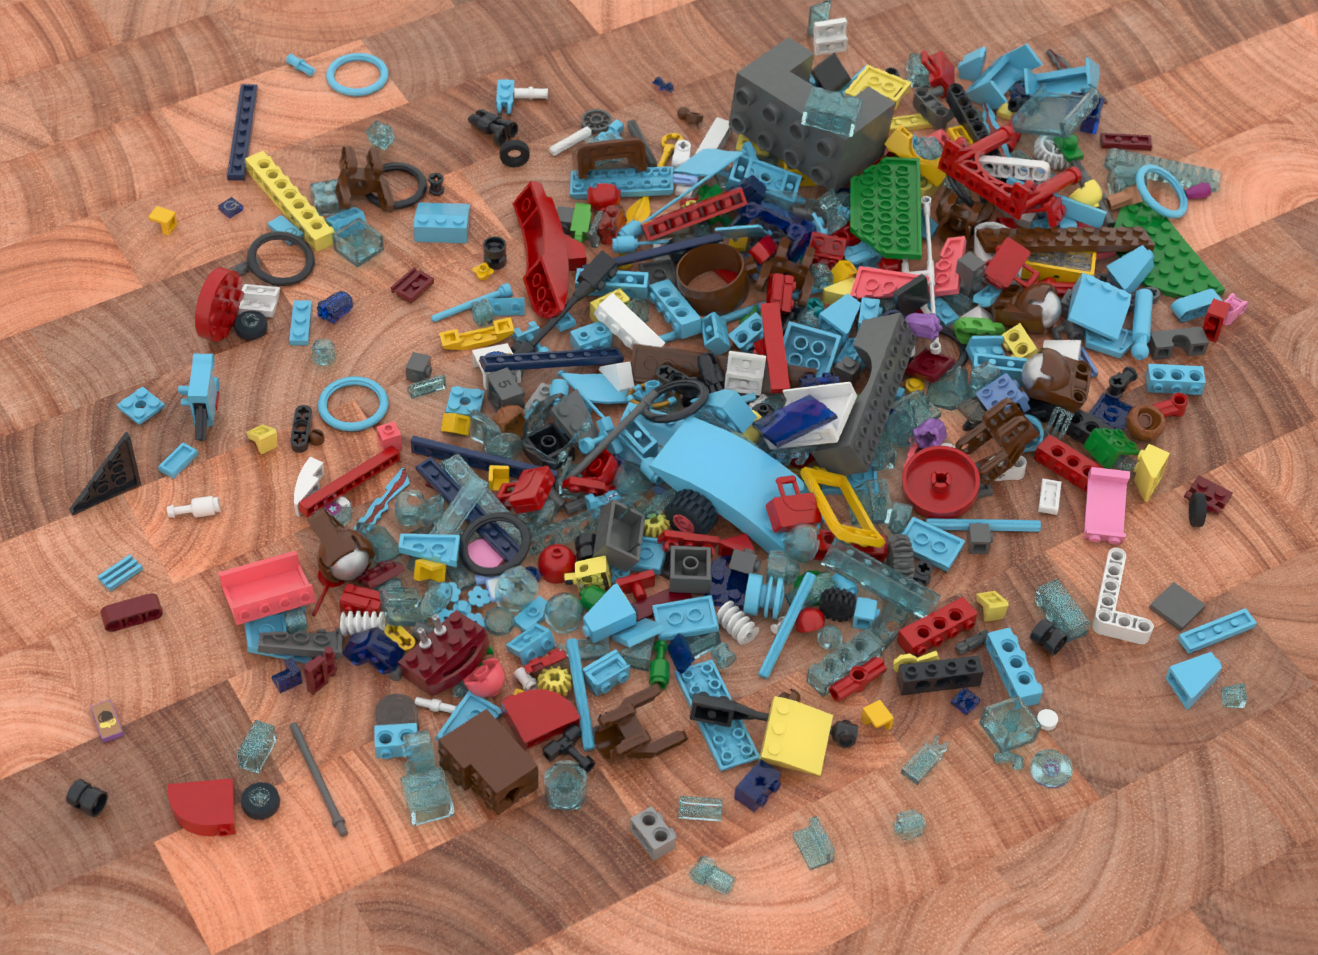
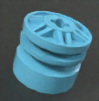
M749 573L744 614L757 616L759 608H764V618H767L769 609L773 610L772 619H777L784 599L783 578L778 577L777 586H773L774 577L770 576L766 585L763 584V575Z

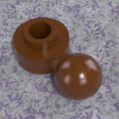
M680 107L677 111L678 117L682 120H688L689 124L699 125L703 121V114L690 112L687 107Z

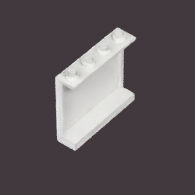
M851 382L783 390L787 402L774 429L765 430L762 436L769 449L838 442L857 398Z

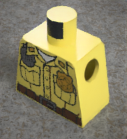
M606 556L577 561L575 563V572L565 573V584H577L579 593L584 587L594 584L607 592L612 587V577Z

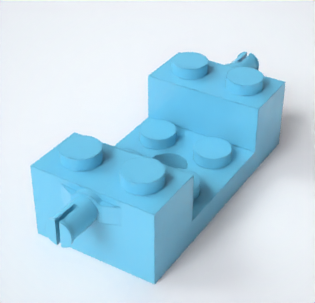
M746 155L736 159L729 171L722 169L717 173L726 177L724 191H728L732 186L736 187L744 177L748 178L754 175L767 188L764 196L775 200L774 209L788 213L789 207L794 202L805 205L806 198L797 196L802 178L799 174ZM761 177H766L769 181H763Z

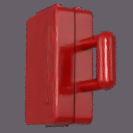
M923 50L921 52V64L929 71V83L932 88L942 86L944 89V95L940 96L943 99L947 95L949 86L955 83V67L942 50L931 56L928 55L926 50Z
M1007 237L1001 245H997L993 258L987 260L983 276L985 281L997 289L1005 291L1013 280L1025 288L1034 284L1039 278L1040 273L1025 264L1031 252ZM1022 267L1032 273L1026 283L1016 277Z
M549 466L523 470L518 481L501 484L496 499L509 498L508 501L516 514L541 510L556 478ZM514 487L512 493L506 494L508 488Z
M793 475L776 478L775 481L781 497H774L765 505L774 533L786 532L789 534L791 531L801 529L807 531L808 528H814L822 521V515L817 506L814 493L800 494L796 477ZM792 483L796 495L786 496L782 485Z

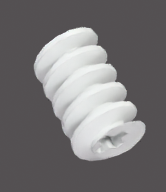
M728 601L718 611L716 615L717 622L740 645L750 643L757 636L759 627L754 628L755 623L749 622L750 618L748 616L744 617V612L739 611V607L734 606L733 601Z
M349 611L347 617L345 612H342L340 619L342 635L345 637L349 635L352 637L357 635L360 637L365 635L367 637H372L373 635L380 637L385 629L384 612H380L379 617H377L375 611L372 612L371 617H369L368 611L364 612L363 617H361L360 611L356 612L355 617L352 611Z

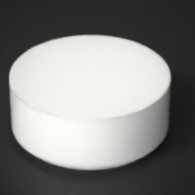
M1041 710L1036 719L1037 725L1043 730H1053L1057 725L1058 716L1052 710Z

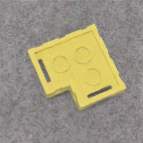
M867 64L865 69L857 76V79L844 92L843 102H848L869 86L896 103L895 111L902 97L910 93L911 82Z

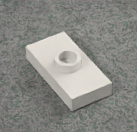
M1042 478L1038 512L1058 514L1061 491L1060 481Z

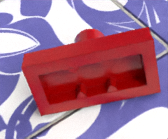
M653 569L615 579V584H618L624 594L633 593L635 600L640 601L647 598L644 589L655 586V573Z

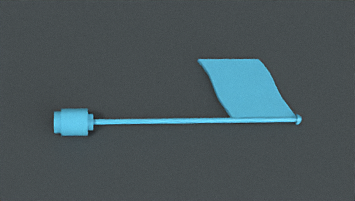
M702 149L675 168L673 174L683 173L706 177L643 222L653 219L736 159L746 155V150ZM630 221L619 229L617 236L633 235L634 239L643 235L640 223L643 222Z
M761 225L715 228V231L721 232L723 239L772 235L770 230H764ZM633 235L616 236V238L612 239L613 253H635L638 245L663 244L669 240L638 242L637 238L634 239Z
M563 370L558 372V376H562L574 390L578 389L582 399L601 418H605V416L592 403H628L626 400L628 391L618 392L603 374L565 373ZM620 433L618 436L642 461L640 471L652 483L656 485L662 484L664 480L648 467L655 458H644Z

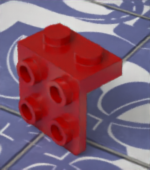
M1052 195L1023 212V214L1046 211L1049 226L1057 227L1066 215V207L1062 204L1061 197Z

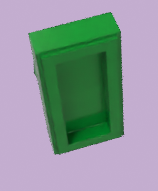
M1070 133L1054 136V143L1068 163L1072 160H1083L1084 154L1078 147L1077 136Z

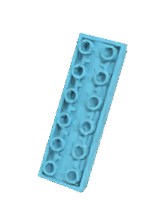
M673 166L646 167L647 171L638 172L637 168L589 170L586 179H578L576 171H571L570 197L573 199H587V189L591 186L592 189L596 188L597 184L600 183L613 184L617 190L620 188L621 197L670 195L673 193Z
M713 659L675 671L676 680L690 710L694 693L707 692L710 696H727L732 700ZM732 720L731 727L696 721L720 771L759 759L758 751L742 720Z

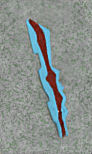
M985 102L982 104L983 123L989 134H992L1000 127L995 121L997 118L992 109ZM1006 143L998 147L1003 157L1011 158Z
M401 468L385 487L386 493L381 498L375 499L367 510L366 515L361 517L355 525V531L363 535L368 533L369 528L375 526L377 520L381 519V514L389 510L387 503L410 485L405 468Z

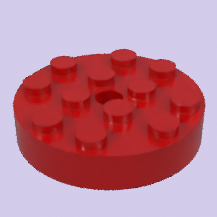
M217 267L206 278L200 291L195 311V328L200 338L220 342L228 337L232 326L234 327L240 302L244 297V291H242L243 279L238 272Z
M949 446L927 447L914 454L905 465L902 476L904 498L908 505L923 517L943 519L959 517L974 505L979 493L980 476L978 468L974 461L959 449Z

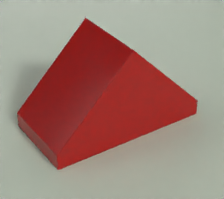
M747 533L720 540L718 555L731 560L734 549L743 551L744 548L755 550Z

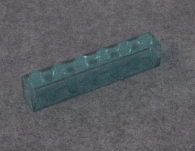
M835 537L821 563L827 569L836 572L845 579L854 582L917 619L931 614L941 597L938 593L848 543L838 540L837 537Z

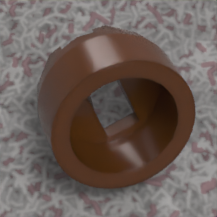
M320 429L312 430L309 435L310 443L314 446L322 445L325 441L324 433Z

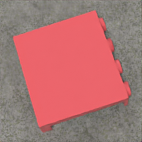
M296 550L218 572L222 591L236 625L316 602L313 585L307 581L300 566Z

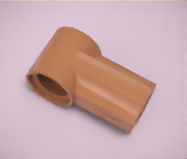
M1133 185L1123 189L1121 192L1107 196L1106 203L1110 211L1143 200L1137 185Z

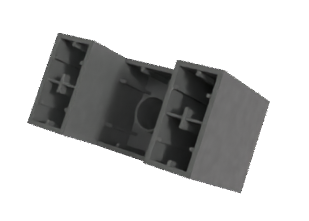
M788 37L737 72L728 126L737 134H742L758 144L762 150L769 151L783 160L789 167L796 168L807 175L817 185H822L835 193L850 182L852 177L858 176L863 170L884 156L886 148L884 144L888 140L896 103L869 86L845 104L830 97L809 84L815 53Z

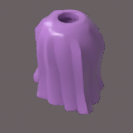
M912 313L905 318L916 337L935 341L939 336V331H942L940 319L937 318L935 313Z
M930 418L923 421L919 427L912 429L915 442L922 449L931 446H941L942 441L947 437L946 427L940 419Z

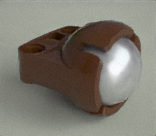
M1039 282L1031 284L1026 288L1012 284L1005 291L1002 290L993 303L992 317L993 322L1016 326L1020 323L1030 333L1045 335L1052 330L1054 324L1058 321L1062 307L1056 288L1048 283Z
M1040 348L1023 365L1022 381L1024 383V392L1029 398L1057 405L1071 413L1078 412L1086 402L1091 379V367L1087 362L1069 358L1051 348Z
M325 508L307 519L309 525L321 541L317 563L325 579L333 583H339L340 580L349 581L359 577L370 567L372 559L375 557V551L370 540L365 535L355 530L345 529Z

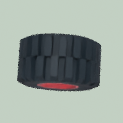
M690 489L680 491L666 506L664 511L665 518L669 520L670 527L674 531L707 535L718 521V514L715 512L716 509L712 506V503L705 496L700 495L699 492H693Z

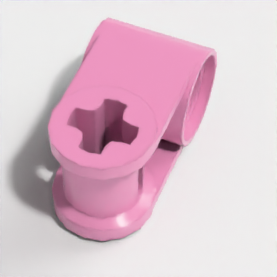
M1234 293L1230 294L1224 301L1231 304L1224 325H1230L1238 316L1242 315L1248 306V301H1242Z

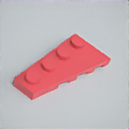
M859 266L850 295L857 300L862 299V297L872 299L894 297V291L919 275Z

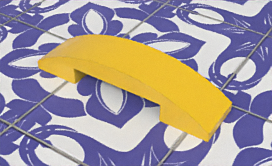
M511 317L493 321L494 326L458 334L457 329L440 332L443 349L469 350L502 341L515 333Z

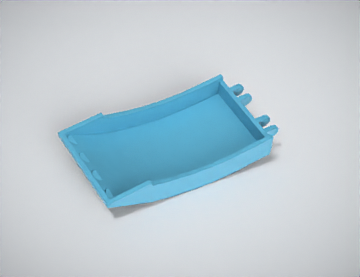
M689 416L648 466L677 492L683 489H690L705 496L712 503V506L715 507L716 513L730 521L744 533H747L753 541L775 560L786 552L796 558H800L802 555L800 549H806L805 540L799 535L802 529L791 531L789 534L786 532L774 533L765 506L774 497H781L775 481L776 478L795 476L800 494L810 493L805 482L773 457L733 433ZM792 483L782 485L786 496L796 495ZM822 516V521L820 522V524H821V523L823 524V523L825 522L823 516ZM818 524L814 528L810 529H820L821 527L820 524Z

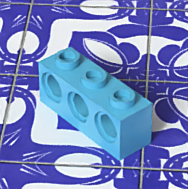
M1148 364L1145 373L1147 392L1202 395L1206 384L1203 366Z

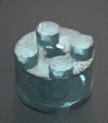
M522 566L507 569L500 576L495 586V600L497 604L509 612H521L524 608L528 607L534 600L539 588L535 576Z
M562 760L554 763V766L547 769L544 776V794L549 806L559 810L579 809L587 796V774L584 769L578 766V763Z

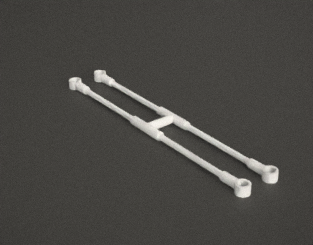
M924 196L921 198V205L926 224L927 270L909 272V263L907 259H903L902 272L917 275L923 274L929 277L931 313L936 315L934 295L935 274L934 261L932 260L929 217L931 215L930 207L932 206V201L929 196ZM938 337L935 341L931 340L930 351L932 354H939L941 352V344ZM915 346L910 357L916 354Z

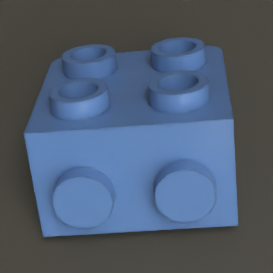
M1007 373L976 393L987 411L1005 398L1012 399L1014 403L1020 406L1024 413L1031 409L1027 403L1030 400L1024 391H1020L1021 387L1015 379L1012 381ZM1007 405L1003 411L1009 409L1011 405Z

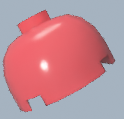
M489 658L483 660V665L476 667L470 675L463 679L467 689L472 694L482 698L498 695L505 682V671L497 658Z

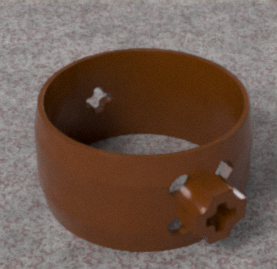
M722 243L704 244L688 251L680 259L676 268L677 290L699 316L706 317L712 312L723 316L735 311L745 302L749 294V276L757 273L758 269L752 256L743 259L741 253L732 246ZM729 270L739 274L735 280L719 289L700 291L687 287L695 277L708 271Z

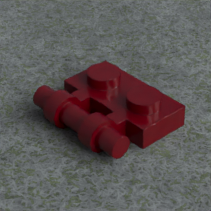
M1198 475L1190 486L1189 491H1186L1184 498L1190 500L1192 493H1204L1207 512L1219 515L1232 497L1233 492Z
M391 559L382 560L377 563V566L366 569L356 580L359 584L362 583L364 587L372 589L404 572L405 569L402 563L392 561Z
M330 646L325 648L323 657L318 655L304 666L307 691L312 695L328 684L330 676L336 675V654Z

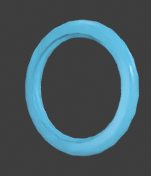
M366 53L343 55L334 60L326 72L327 82L333 90L353 97L370 95L377 92L385 85L389 76L385 63L378 57ZM366 61L379 68L380 78L368 87L348 88L336 82L334 73L338 67L345 63Z
M1148 164L1140 167L1136 174V185L1141 197L1149 207L1158 214L1171 219L1180 218L1185 215L1188 209V199L1180 182L1170 172L1160 166ZM1146 173H1155L1169 182L1178 195L1179 209L1176 211L1166 209L1153 199L1145 186L1144 175Z
M352 376L330 383L322 391L317 404L321 418L328 425L341 431L354 432L368 429L382 420L388 410L389 400L386 391L377 382L365 377ZM359 385L373 390L377 394L380 404L377 412L372 417L360 422L350 423L337 420L329 414L327 409L328 398L334 391L342 387Z

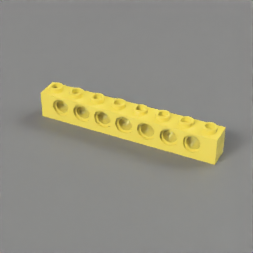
M261 151L245 158L246 170L286 218L303 232L304 239L316 252L335 244L334 229L326 224L324 217L320 216L315 207L308 203L307 198L300 194L297 186H293L289 177L282 173L281 168L274 164L270 156Z

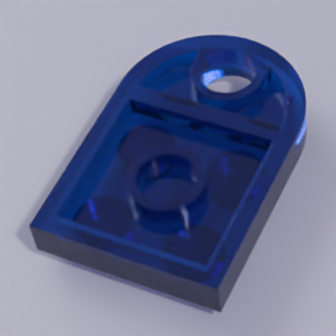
M732 555L721 556L711 564L709 594L705 593L704 596L712 595L714 606L722 607L728 601H733L734 606H738L740 610H743L749 575L730 570L726 566L730 563Z

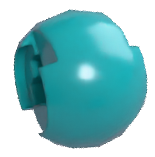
M816 297L809 298L806 307H804L803 315L810 320L818 319L819 313L825 310L824 303Z

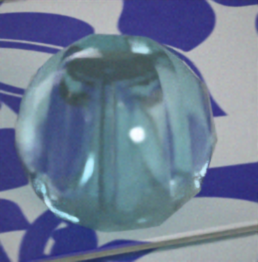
M826 625L820 629L817 639L822 648L834 650L841 645L843 636L837 626Z

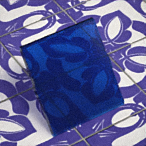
M809 394L754 421L752 427L762 434L766 440L768 439L779 448L838 419V416L827 408L825 404Z

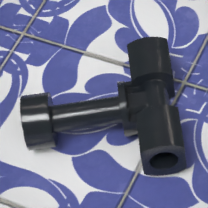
M575 724L570 725L564 730L562 738L557 742L552 740L542 748V754L550 762L560 754L564 756L569 754L579 763L578 769L583 774L589 773L596 763L590 756L584 757L574 748L575 742L582 737V731Z

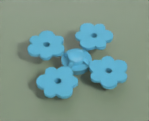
M450 582L448 585L443 583L437 595L443 598L444 602L451 601L455 604L453 610L448 611V609L443 608L441 611L435 612V614L439 615L441 623L451 613L458 610L482 627H485L487 620L482 618L480 613L475 615L470 613V605H476L481 608L483 605L489 604L488 590H483L480 586H476L473 588V591L468 592V602L464 600L458 601V595H460L461 590L457 588L456 583Z

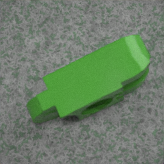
M577 202L575 204L570 229L571 238L582 244L583 240H589L592 215L590 204Z
M962 317L955 321L952 327L957 339L963 344H968L972 336H1002L1003 333L1007 332L1002 323L992 322L989 318Z

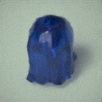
M339 291L330 295L327 299L318 302V307H316L318 317L335 324L336 321L353 308V298L345 291Z

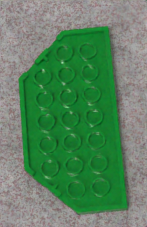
M884 157L880 160V163L871 165L863 170L861 175L858 177L855 175L850 180V232L885 258L921 260L920 158Z
M1144 200L1133 205L1121 207L1114 228L1119 226L1125 228L1143 227L1155 244L1154 251H1151L1154 255V268L1142 281L1141 285L1143 288L1156 287L1160 292H1163L1162 295L1177 299V296L1183 298L1208 289H1214L1218 295L1224 294L1225 288L1167 217L1155 212ZM1117 251L1116 254L1121 258L1131 251Z

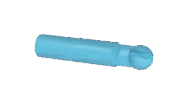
M1139 289L1135 293L1132 327L1134 346H1132L1131 354L1136 360H1143L1149 355L1147 343L1150 341L1153 293L1148 289Z

